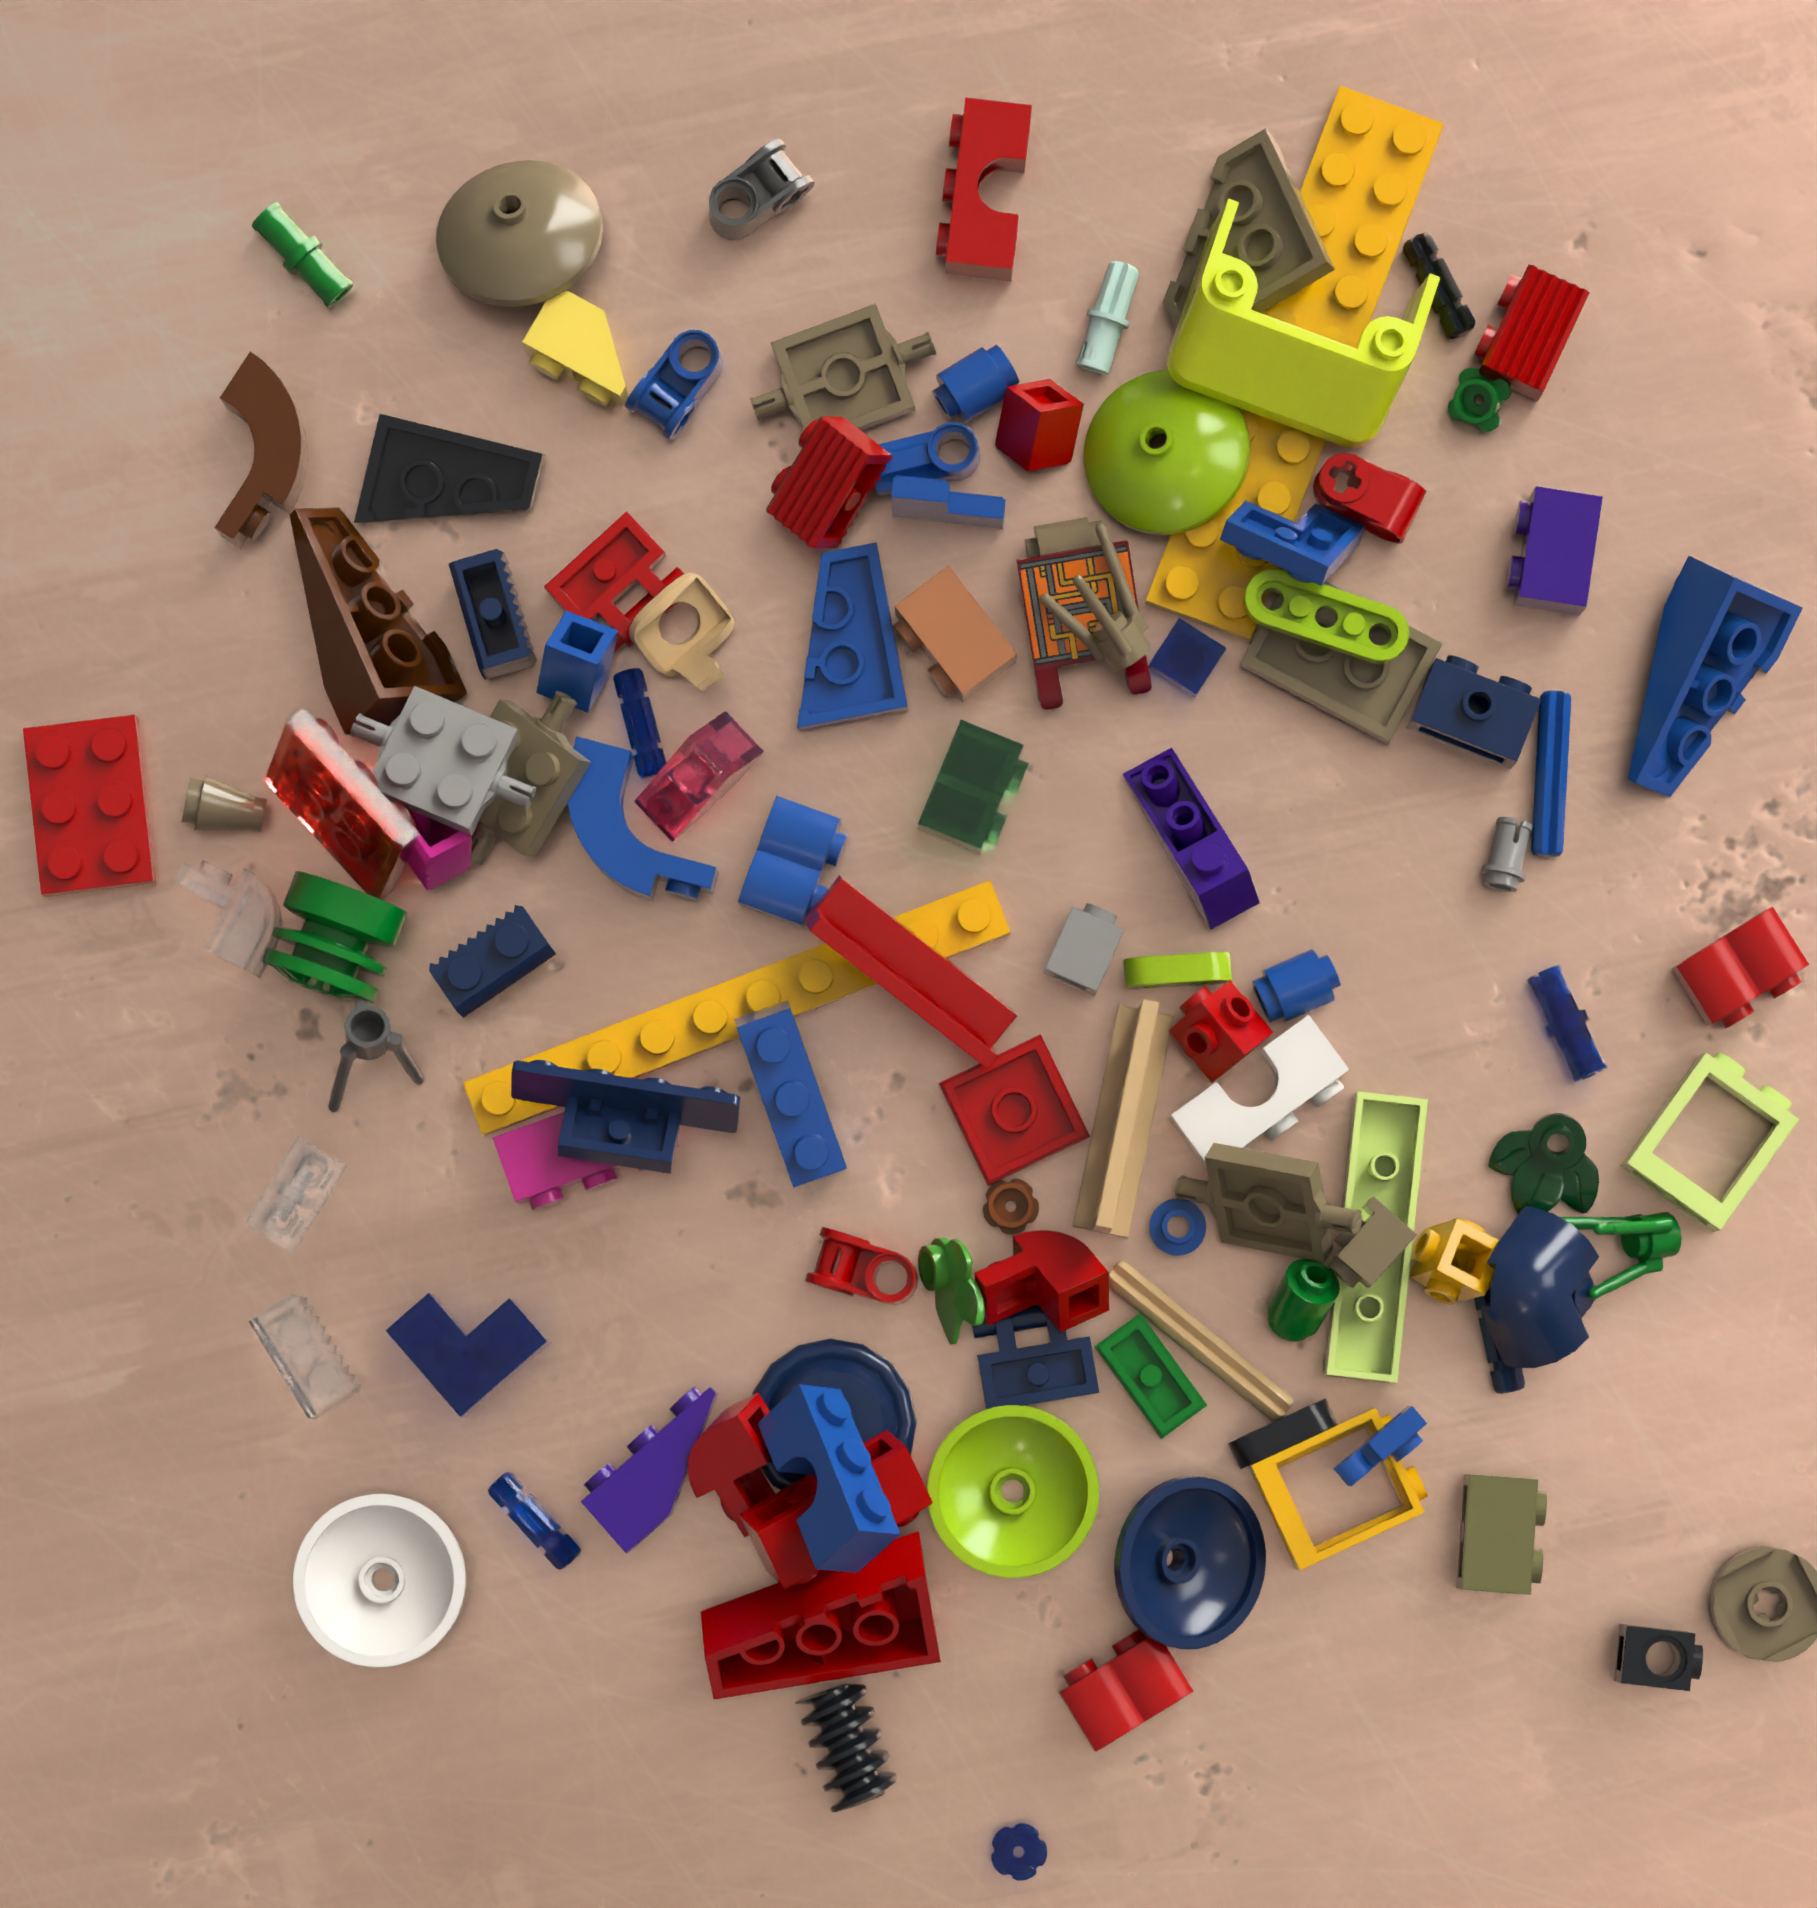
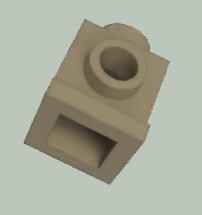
M1374 1196L1362 1207L1370 1216L1365 1222L1362 1220L1359 1232L1352 1234L1341 1231L1334 1239L1342 1248L1327 1265L1331 1271L1352 1288L1358 1282H1361L1366 1288L1371 1287L1417 1235Z

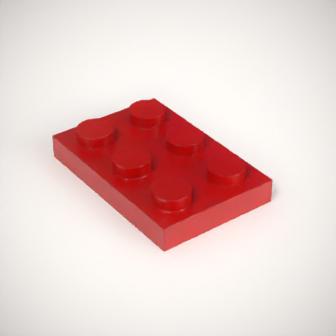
M136 715L23 728L41 895L50 897L155 884L156 876L138 717Z

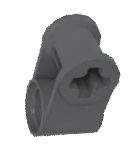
M780 138L761 147L742 166L719 181L712 188L709 196L710 223L714 231L721 237L729 240H741L749 236L776 214L795 205L814 187L815 182L809 175L802 176L784 153L786 145ZM735 198L742 200L749 207V211L738 219L725 217L719 210V206L724 201Z

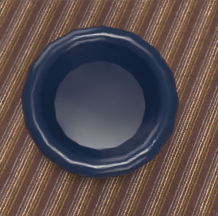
M829 1338L798 1345L770 1364L752 1392V1395L759 1393L771 1411L799 1384L841 1389L844 1398L850 1406L851 1415L863 1443L888 1430L907 1447L911 1455L917 1420L910 1389L890 1361L864 1344ZM772 1459L768 1464L760 1467L770 1483L780 1491L808 1475L778 1472Z

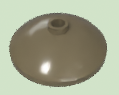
M532 160L514 161L494 166L477 174L453 194L440 216L436 233V245L445 273L463 293L490 305L503 307L526 306L551 299L581 279L593 264L600 249L603 237V221L595 195L589 186L576 174L549 162ZM517 210L516 212H514V213H512V214H506V213H508V212H510V211Z

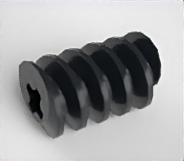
M863 1684L839 1685L795 1702V1704H812L814 1708L801 1720L802 1726H820L821 1732L808 1742L809 1747L827 1748L829 1752L815 1764L817 1770H835L836 1776L823 1785L824 1792H842L843 1798L830 1808L831 1812L849 1809L884 1795V1791L897 1780L896 1773L877 1771L881 1765L888 1761L890 1756L886 1750L869 1748L882 1737V1732L879 1728L862 1727L875 1714L874 1708L871 1706H855V1703L867 1693L866 1685Z

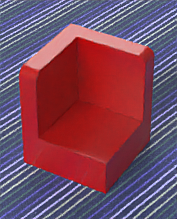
M1051 379L1007 386L995 446L1028 472L1068 464L1073 457L1084 404Z

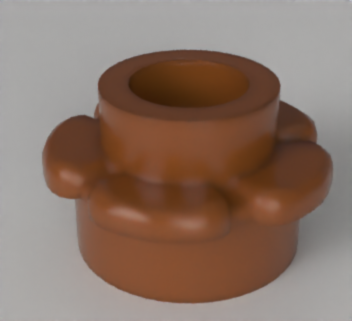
M1012 1179L1010 1182L999 1180L992 1184L986 1192L987 1203L983 1206V1214L988 1224L992 1227L998 1226L1005 1234L1014 1235L1023 1232L1026 1224L1034 1222L1039 1212V1203L1032 1196V1187L1020 1179ZM1008 1201L1016 1203V1209L1012 1212L1007 1211L1005 1208V1204Z

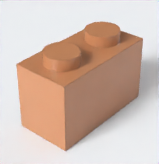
M949 565L895 605V615L900 621L893 625L894 630L911 652L921 648L930 659L933 666L927 669V672L946 697L955 692L960 700L965 702L1016 663L1017 653Z

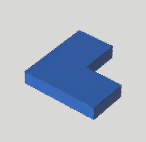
M899 475L893 477L891 491L892 517L1003 529L1006 502L1003 497L951 492L950 483H947L945 480Z

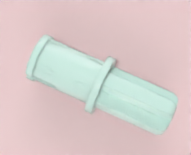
M1111 261L1108 264L1095 308L1088 309L1086 314L1090 321L1075 363L1078 367L1102 375L1110 374V368L1122 330L1128 329L1130 324L1125 318L1139 276L1138 270L1134 266L1119 261Z

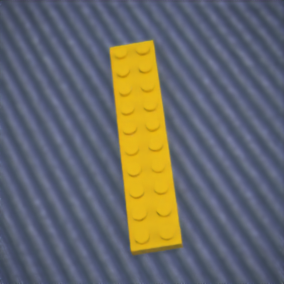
M1339 86L1300 190L1302 199L1335 270L1262 312V314L1357 348L1360 336L1373 316L1445 123L1347 87ZM1239 408L1245 419L1250 437V460L1245 479L1234 499L1219 515L1200 527L1170 535L1145 604L1250 643L1257 624L1251 620L1244 607L1246 588L1256 574L1267 569H1278V566L1263 559L1256 560L1245 557L1236 550L1235 546L1221 541L1220 538L1226 520L1245 501H1248L1295 522L1326 440ZM1269 592L1264 593L1261 597L1263 605Z

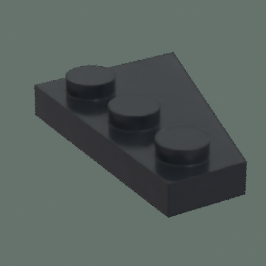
M379 414L354 523L532 509L545 454Z

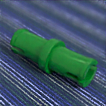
M278 202L271 204L254 220L251 227L258 231L285 260L283 267L291 275L297 273L324 301V305L327 308H331L352 289L354 283L347 279L320 250L323 244L316 236L309 238L282 210Z

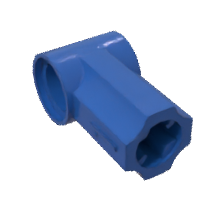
M950 422L938 426L934 431L879 444L892 455V460L886 464V470L881 473V478L875 483L878 496L890 494L893 477H896V475L936 480L948 479L950 481H960L970 477L980 462V449L974 433L966 425ZM951 439H959L969 445L968 456L963 462L958 464H947L939 458L941 446Z

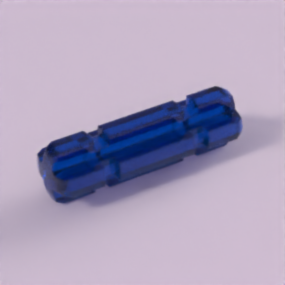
M640 668L620 671L614 674L613 680L617 696L622 698L624 702L620 704L631 748L636 749L637 752L633 757L638 775L641 778H652L667 772L668 766L663 748H658V743L661 740L649 697L644 695V692L648 690L643 672Z
M506 1472L490 1485L488 1489L489 1495L501 1508L504 1506L508 1508L510 1512L507 1515L537 1548L542 1546L547 1551L544 1556L556 1569L566 1568L579 1556L581 1552L580 1547L568 1534L563 1536L560 1533L559 1529L561 1526L532 1494L526 1495L522 1491L525 1486L513 1473Z

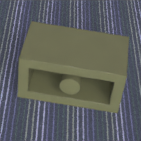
M1464 1474L1456 1588L1461 1590L1531 1595V1584L1541 1583L1543 1550L1534 1548L1535 1526H1544L1547 1494L1546 1492L1538 1491L1537 1479Z

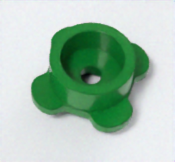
M1470 367L1464 369L1459 375L1460 385L1457 387L1453 399L1448 403V412L1455 420L1463 419L1466 422L1478 424L1480 430L1484 432L1493 431L1501 423L1499 412L1503 401L1511 396V386L1504 379L1500 378L1494 381L1482 376L1478 368ZM1477 394H1481L1484 397L1482 405H1478L1475 402Z

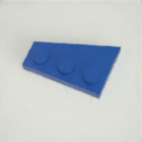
M877 543L821 553L812 615V630L804 673L805 680L797 723L798 731L908 710Z

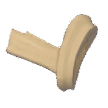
M688 572L674 580L640 610L629 628V637L659 673L669 677L682 675L700 691H705L708 686L723 678L724 673L718 668L719 663L708 657V655L731 634L734 628V619L729 609L705 580L695 573ZM674 603H689L697 612L698 624L696 631L689 639L682 643L673 644L665 641L659 632V621L662 613Z

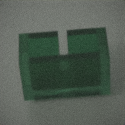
M960 720L918 822V830L978 855H981L985 843L996 846L1008 817L1007 814L999 811L1003 798L1007 791L1015 794L1018 793L1029 766L1028 762L1020 759L1024 745Z

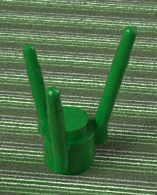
M1669 1212L1644 1216L1637 1214L1626 1217H1560L1578 1230H1593L1597 1235H1621V1243L1625 1253L1629 1257L1639 1260L1638 1264L1591 1288L1588 1291L1590 1299H1597L1645 1274L1662 1271V1258L1675 1256L1681 1247L1682 1237L1679 1224Z

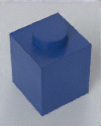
M566 611L545 644L536 693L553 699L556 691L563 692L577 702L574 708L588 713L609 679L618 630Z

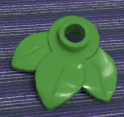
M946 1237L934 1239L931 1245L921 1247L918 1255V1268L924 1287L928 1291L935 1290L936 1311L951 1345L956 1344L959 1339L963 1319L973 1326H980L984 1322L985 1306L980 1287L971 1277L973 1262L968 1249L957 1239L949 1240Z

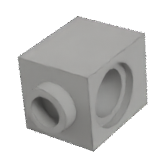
M1089 903L1086 904L1083 911L1072 906L1045 966L1044 974L1095 996L1124 932L1123 928L1114 925L1117 916Z

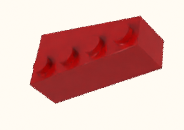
M919 1531L895 1539L858 1573L820 1570L819 1574L807 1583L792 1585L786 1589L779 1583L701 1611L704 1656L714 1700L941 1662Z

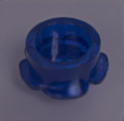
M1018 1823L1013 1828L1003 1827L992 1840L994 1852L991 1855V1860L994 1868L1002 1875H1012V1878L1017 1881L1027 1880L1035 1876L1037 1873L1036 1869L1038 1866L1044 1865L1047 1858V1846L1043 1840L1039 1839L1038 1830L1025 1823ZM1020 1846L1024 1849L1022 1857L1014 1856L1013 1850L1015 1847Z

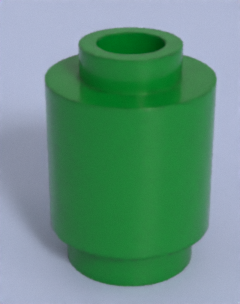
M1300 1259L1292 1262L1268 1302V1323L1272 1331L1282 1339L1292 1342H1299L1314 1335L1319 1330L1339 1294L1340 1286L1335 1274L1324 1264L1317 1261Z

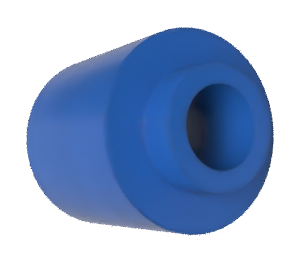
M994 345L988 350L981 347L938 373L936 379L939 387L932 390L939 406L949 419L958 415L966 423L1002 401L1005 396L1006 387L1017 385L1019 378L1009 359L998 345Z
M1313 949L1264 969L1263 976L1252 981L1258 1001L1269 1022L1279 1018L1287 1022L1335 1001L1332 989L1341 986L1329 956L1325 955L1318 958Z

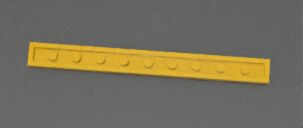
M991 880L894 917L947 959L1011 934ZM825 943L519 1061L545 1060L554 1063L558 1067L583 1071L602 1069L611 1072L615 1076L635 1079L739 1039L740 1036L734 1020L736 1018L787 1000L793 1016L797 1017L878 986V984ZM513 1063L463 1082L483 1136L562 1106L512 1098L511 1072Z

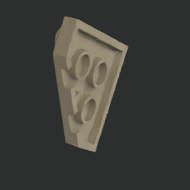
M1266 128L1218 156L1210 176L1214 184L1204 210L1198 208L1183 247L1186 257L1177 281H1170L1163 300L1175 330L1180 320L1209 230L1228 199L1239 202L1222 253L1242 260L1255 273L1258 289L1251 310L1262 313L1335 270L1277 142Z

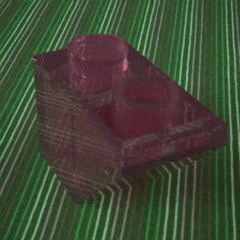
M725 711L690 735L634 802L673 842L735 786L764 751Z

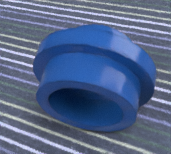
M1170 1199L1160 1204L1153 1212L1149 1223L1150 1236L1154 1244L1161 1251L1175 1256L1186 1255L1194 1251L1202 1243L1206 1234L1205 1217L1194 1203L1188 1200ZM1181 1216L1187 1220L1189 1230L1184 1237L1176 1238L1170 1235L1167 1230V1223L1170 1218Z

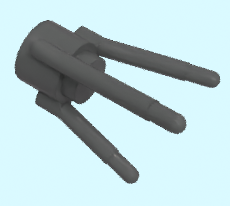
M364 1000L356 1001L355 1009L347 1016L344 1025L346 1044L340 1049L341 1059L328 1105L331 1112L339 1110L351 1067L356 1058L374 1060L383 1056L387 1050L393 1051L415 1084L420 1085L424 1081L418 1066L403 1045L402 1035L391 1031L390 1021L386 1013L376 1006L367 1005Z

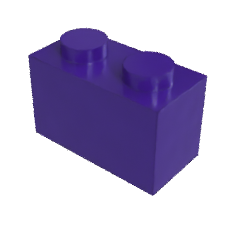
M1536 486L1529 496V502L1519 501L1514 533L1524 535L1521 556H1511L1506 581V588L1515 590L1513 606L1577 616L1581 615L1587 607L1602 496Z

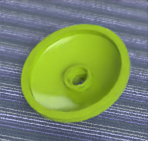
M1168 370L1153 371L1140 375L1117 388L1107 397L1095 413L1089 425L1084 444L1083 457L1086 478L1101 506L1123 525L1136 531L1155 535H1170L1190 531L1219 515L1234 499L1245 479L1250 460V437L1245 419L1238 407L1180 386L1173 380ZM1160 433L1167 435L1166 443L1161 448H1150V441L1155 435Z
M1020 1405L998 1406L983 1410L965 1419L941 1443L934 1456L928 1475L927 1491L933 1502L928 1508L934 1527L941 1540L965 1564L980 1572L996 1577H1030L1060 1565L1083 1543L1091 1530L1098 1509V1475L1092 1456L1085 1443L1061 1419L1033 1407ZM1009 1480H1017L1023 1486V1496L1017 1502H1008L1002 1497V1486Z

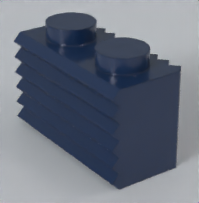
M498 549L449 563L476 662L484 680L533 667L537 661L533 653L534 648L530 642L531 637L527 631L528 627L524 621L525 616L521 610L522 606L518 600L515 583L511 577L512 573L508 566L509 562L504 552Z
M515 905L514 913L505 912L504 919L496 918L495 926L487 924L485 932L477 931L476 939L468 937L467 945L458 944L457 951L449 950L448 958L440 957L438 964L430 963L429 972L457 1013L464 1018L552 958L556 953L525 908Z

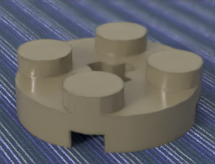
M1763 1546L1754 1547L1742 1551L1728 1560L1718 1576L1714 1578L1710 1587L1711 1617L1720 1637L1732 1649L1747 1658L1779 1662L1800 1655L1815 1642L1817 1638V1571L1807 1560L1786 1549ZM1763 1588L1769 1594L1780 1593L1784 1601L1777 1606L1779 1616L1773 1620H1770L1765 1613L1757 1615L1754 1611L1753 1605L1759 1601L1757 1593Z

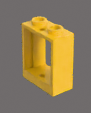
M1370 1408L1338 1423L1330 1429L1248 1466L1297 1570L1307 1568L1425 1513L1420 1500L1427 1498L1428 1495L1415 1467L1411 1466L1404 1469L1401 1460L1396 1462L1389 1455L1381 1461V1464L1401 1505L1313 1545L1278 1468L1364 1428L1370 1438L1392 1419L1390 1414L1380 1417L1376 1408Z

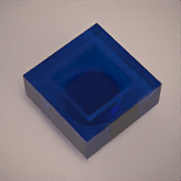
M1179 618L1148 667L1195 698L1225 653L1226 647Z

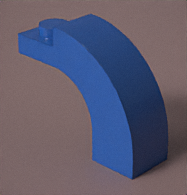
M576 736L573 748L591 761V764L567 804L574 830L593 863L605 876L625 891L652 902L658 881L667 882L665 891L676 896L698 900L700 892L713 895L719 874L716 867L649 848L639 841L628 828L624 816L623 802L634 761L632 752Z

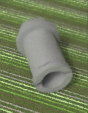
M1497 818V827L1489 863L1482 865L1481 873L1485 875L1484 885L1500 891L1516 892L1518 884L1525 881L1526 874L1521 872L1529 834L1533 827L1532 824L1521 821L1519 826L1516 825L1518 821L1516 818Z

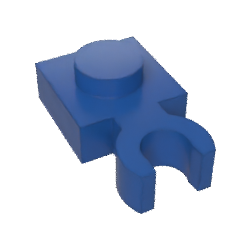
M1407 1406L1333 1469L1346 1485L1351 1487L1389 1455L1398 1462L1414 1450L1423 1441L1417 1432L1427 1424L1413 1406Z

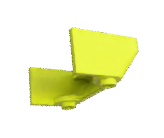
M1228 199L1209 230L1168 352L1167 368L1171 377L1176 383L1186 389L1347 448H1359L1367 445L1381 430L1414 359L1440 277L1433 274L1427 276L1408 301L1402 320L1385 316L1370 322L1362 332L1357 348H1353L1251 310L1258 289L1255 273L1242 260L1222 253L1239 202Z

